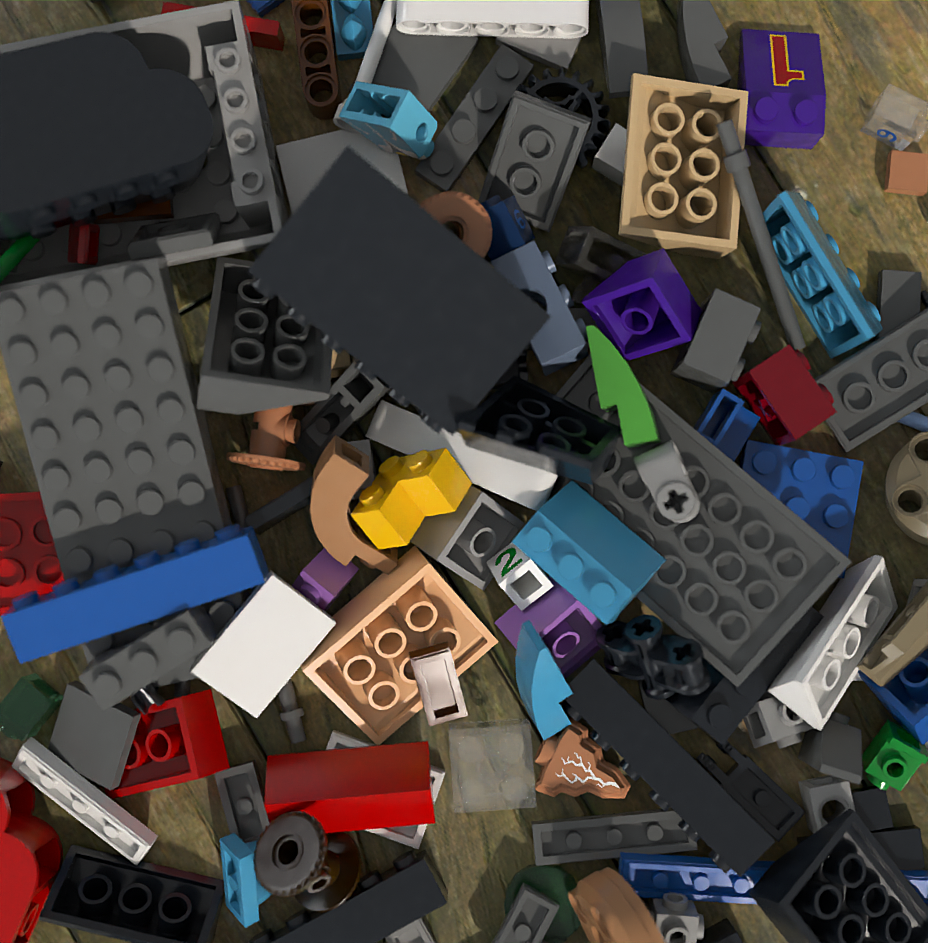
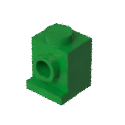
M890 720L885 722L862 754L864 770L867 772V779L882 790H887L889 786H892L900 792L922 763L926 764L928 761V752L925 744L922 746L904 728Z

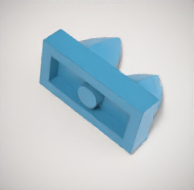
M331 0L338 61L364 58L373 33L370 0Z
M235 833L220 838L226 906L244 927H247L259 921L258 905L267 900L272 893L266 891L256 878L253 859L257 841L244 843Z

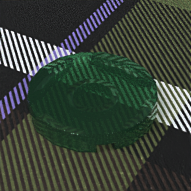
M528 865L517 872L507 885L503 901L505 916L524 882L559 901L560 907L543 940L548 943H563L581 925L568 898V892L577 887V882L573 875L558 865Z

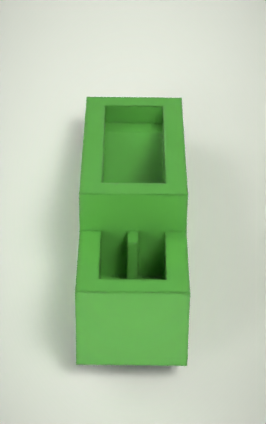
M594 325L587 326L586 331L600 407L605 412L618 410L624 445L631 449L661 443L654 413L633 370L614 345Z

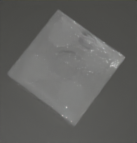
M528 718L449 723L454 813L536 807L531 725Z

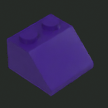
M664 248L628 261L582 300L583 305L603 335L614 345L625 361L692 341L702 312Z

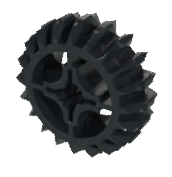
M563 67L559 69L557 77H552L551 72L546 68L543 70L542 81L531 74L528 77L529 87L519 84L516 88L517 91L575 113L580 106L586 117L592 119L589 125V132L585 136L575 163L581 169L586 168L588 164L587 157L595 158L599 151L597 146H602L607 138L604 132L609 131L611 127V122L605 119L610 111L609 105L600 104L604 98L603 91L591 93L594 86L592 79L581 84L579 83L581 76L579 71L575 72L571 79L565 77L566 71ZM559 96L566 99L555 102L548 99V97ZM512 97L509 99L508 107L510 105Z

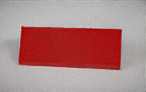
M429 741L268 755L264 806L269 823L279 815L292 811H301L314 816L322 824L325 833L436 823Z

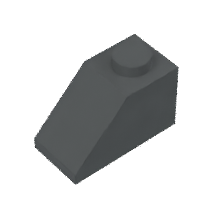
M833 711L821 731L815 728L805 731L798 759L819 772L860 784L862 779L861 729L848 724L849 716Z

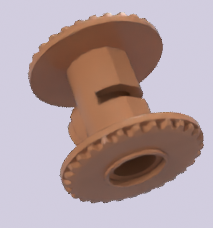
M447 191L431 196L419 204L442 225L445 222L454 224L457 229V237L480 257H485L491 245L492 225L485 208L475 198L462 192Z
M309 402L298 405L313 406L315 405V402ZM293 405L254 412L253 422L259 425L258 430H251L248 454L227 452L226 460L267 470L305 471V463L286 459L287 447L291 443L296 444L298 442L301 432L300 421L292 416Z

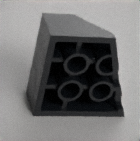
M516 375L467 415L458 427L466 447L591 485L608 467L622 431L621 427Z

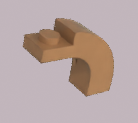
M335 435L320 455L313 473L310 514L315 533L329 554L344 566H347L356 555L367 567L371 569L378 568L389 575L398 564L397 547L378 550L351 516L353 511L349 505L352 496L369 476V456Z

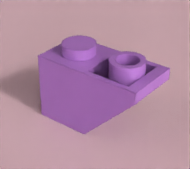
M323 548L301 571L292 587L326 612L343 592L359 568L351 561L347 566H344Z

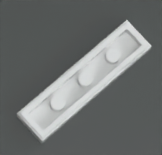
M30 737L22 745L12 764V768L129 861L138 865L152 847L158 835L33 737Z

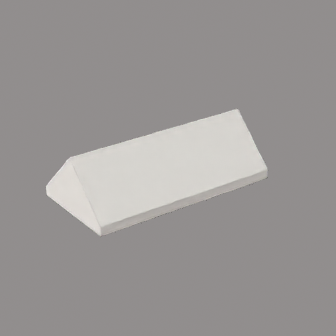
M874 555L846 570L845 578L840 579L819 611L824 616L768 689L770 693L809 725L820 731L859 670L856 667L857 664L877 642L898 608L882 556Z

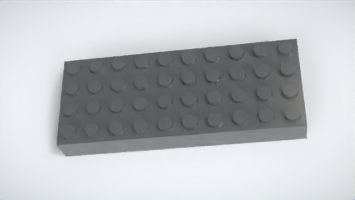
M156 258L1 291L0 349L64 581L77 578L80 583L93 579V573L104 567L117 564L120 570L135 565L133 560L143 554L158 551L159 555L162 556L174 552V546L178 543L192 538H199L201 543L216 538L214 534L216 531L231 526L232 522L204 410L197 409L199 389L166 258ZM248 589L201 605L220 632L250 595ZM162 617L82 643L87 664L124 640L128 643L136 640L152 629ZM201 653L150 684L153 687H159L199 678L191 672L190 667Z

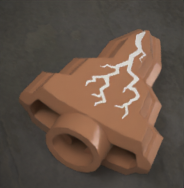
M570 716L571 725L561 730L557 736L553 735L546 740H542L534 758V762L542 766L534 788L536 791L552 797L557 796L561 792L573 797H578L586 792H590L600 798L626 797L631 787L630 783L616 765L603 758L602 748L588 737V728L576 722Z

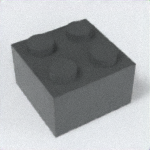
M717 288L700 304L702 312L693 339L682 345L670 373L672 376L711 393L716 392L723 386L727 387L731 380L735 382L738 379L746 359L740 357L747 343L752 345L762 325V322L756 320L761 310L760 307Z

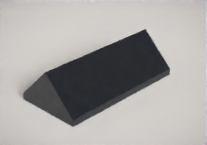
M71 844L39 915V921L132 943H212L225 894L224 880L145 861H140L136 865L123 856Z

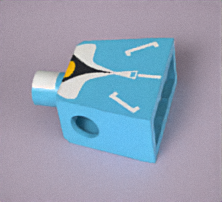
M359 81L355 82L338 117L387 152L414 157L419 160H424L432 154L434 142L431 139L437 129V121L409 90Z

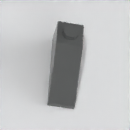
M355 362L331 386L329 399L318 401L300 421V438L293 445L312 465L317 463L320 455L335 435L343 439L380 403V400H383L388 395L386 392L388 388L385 386L387 383L378 376L374 381L370 380L354 367L353 364Z

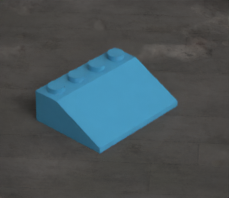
M786 190L780 193L765 209L763 216L785 284L832 359L865 342L883 330L880 324L881 317L874 304L866 301L859 290L860 282L854 271L846 268L838 256L839 248L834 238L829 234H825L818 223V213L813 204L805 201L798 192Z

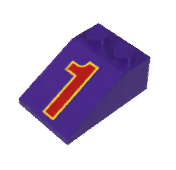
M753 29L741 30L737 90L748 91L745 145L812 149L823 137L825 130L826 90L819 34Z

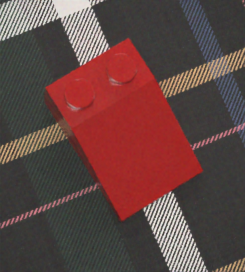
M209 689L167 700L160 706L152 704L146 715L138 708L133 709L141 713V717L120 785L113 790L105 787L104 789L105 794L110 799L201 779L229 769V761L212 690Z

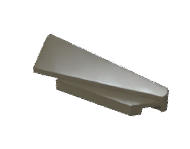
M928 581L856 666L880 687L885 686L928 648Z

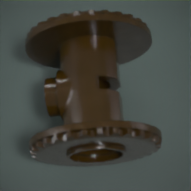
M292 811L279 815L265 827L264 832L260 834L259 841L256 843L253 863L256 878L261 886L269 893L277 896L287 897L294 895L302 906L312 911L325 912L345 903L356 889V885L360 880L359 877L362 872L361 853L355 841L344 832L325 833L322 824L308 813Z

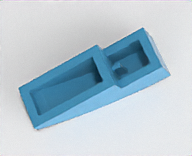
M527 620L522 623L517 642L515 659L516 682L521 700L543 740H546L571 725L559 702L573 693L531 621Z

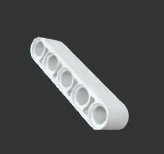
M397 0L396 28L402 33L413 35L579 38L587 35L589 30V0Z
M380 400L366 437L407 455L415 454L421 450L431 451L446 447L473 484L536 511L548 501L558 475L466 447L460 433L455 432L452 436L442 429L438 434L428 427L419 418L420 416Z

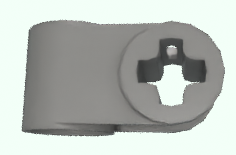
M672 440L634 458L639 474L663 516L679 523L688 522L696 517L700 508L699 497L687 474L688 471ZM676 493L684 498L688 497V500L683 503L684 511L682 513L669 507L674 503L673 495Z

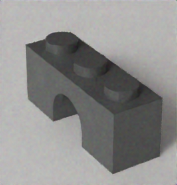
M201 604L166 615L152 629L130 643L124 640L92 659L80 674L79 679L102 712L212 647L219 630Z

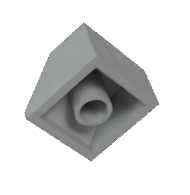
M471 485L455 512L425 516L410 542L484 591L494 577L486 562L509 545L526 524L485 493Z

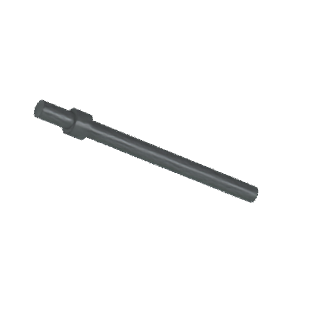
M732 119L716 124L726 154L722 158L727 173H732L788 345L790 344L793 350H800L806 345L748 170L751 162L747 150L741 148Z

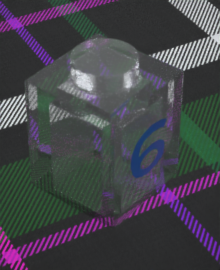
M889 83L877 96L860 131L899 151H903L912 141L918 143L927 131L928 120L925 118L928 114V102Z

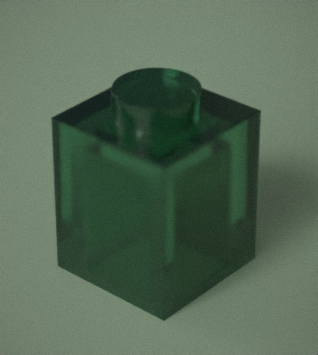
M36 673L21 677L0 703V731L14 740L24 741L35 736L60 706L63 695Z

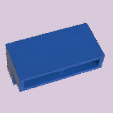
M721 389L712 396L695 424L694 429L734 462L761 417L743 407L742 405L745 401L727 390Z

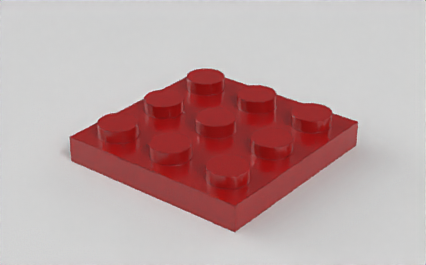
M40 491L0 493V616H2L13 606L12 600L32 591H37L39 596L53 592L52 587L64 581Z

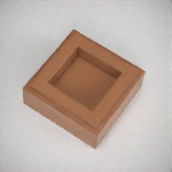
M891 150L887 155L884 192L916 196L925 195L928 189V154Z

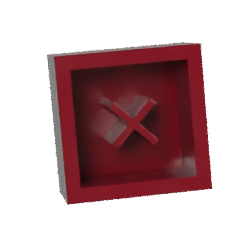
M790 344L740 376L735 382H732L749 409L761 417L758 422L774 445L779 446L799 439L837 413L832 406L834 399L830 391L822 383H816L808 371L810 370V364L807 358L798 349L793 350Z

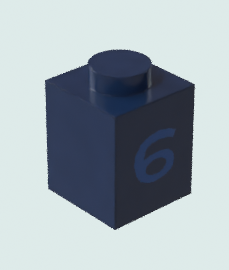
M498 194L481 203L488 213L492 225V240L487 252L491 261L535 239L514 195L502 201Z

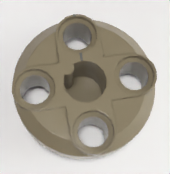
M922 432L915 435L909 443L901 448L891 461L885 481V500L896 525L913 540L928 546V461H923L916 456V453L919 451H928V432ZM906 500L913 501L920 509L912 513L906 512L899 507V503Z

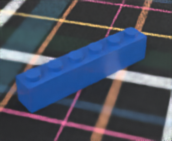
M239 524L231 525L214 533L216 538L201 543L199 538L188 539L175 545L174 552L162 556L159 555L158 551L149 552L133 560L135 565L120 570L117 564L110 565L95 571L93 579L79 583L77 578H71L52 587L53 592L39 596L37 591H32L12 600L13 606L1 616V619L19 663L21 664L265 583L269 570L253 526L240 529Z

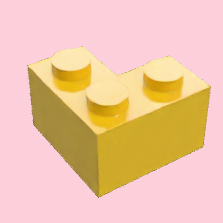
M446 447L431 451L421 450L415 454L403 457L393 456L380 465L378 469L379 474L372 484L361 493L360 501L351 513V516L378 550L406 546L425 516L455 512L472 482Z

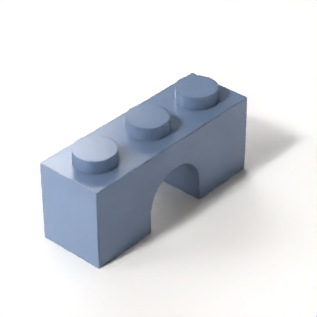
M532 241L491 261L493 268L531 300L544 305L547 308L546 312L551 316L529 343L545 376L589 356L586 344L588 342L586 325L582 318L574 320L569 310L570 307L574 306V303L565 284L557 286L552 276L557 270L547 250L540 253L535 241Z

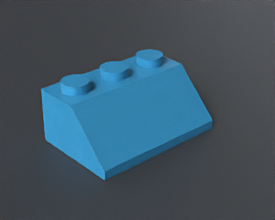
M573 480L538 509L512 541L515 546L606 625L617 619L666 561L661 554Z

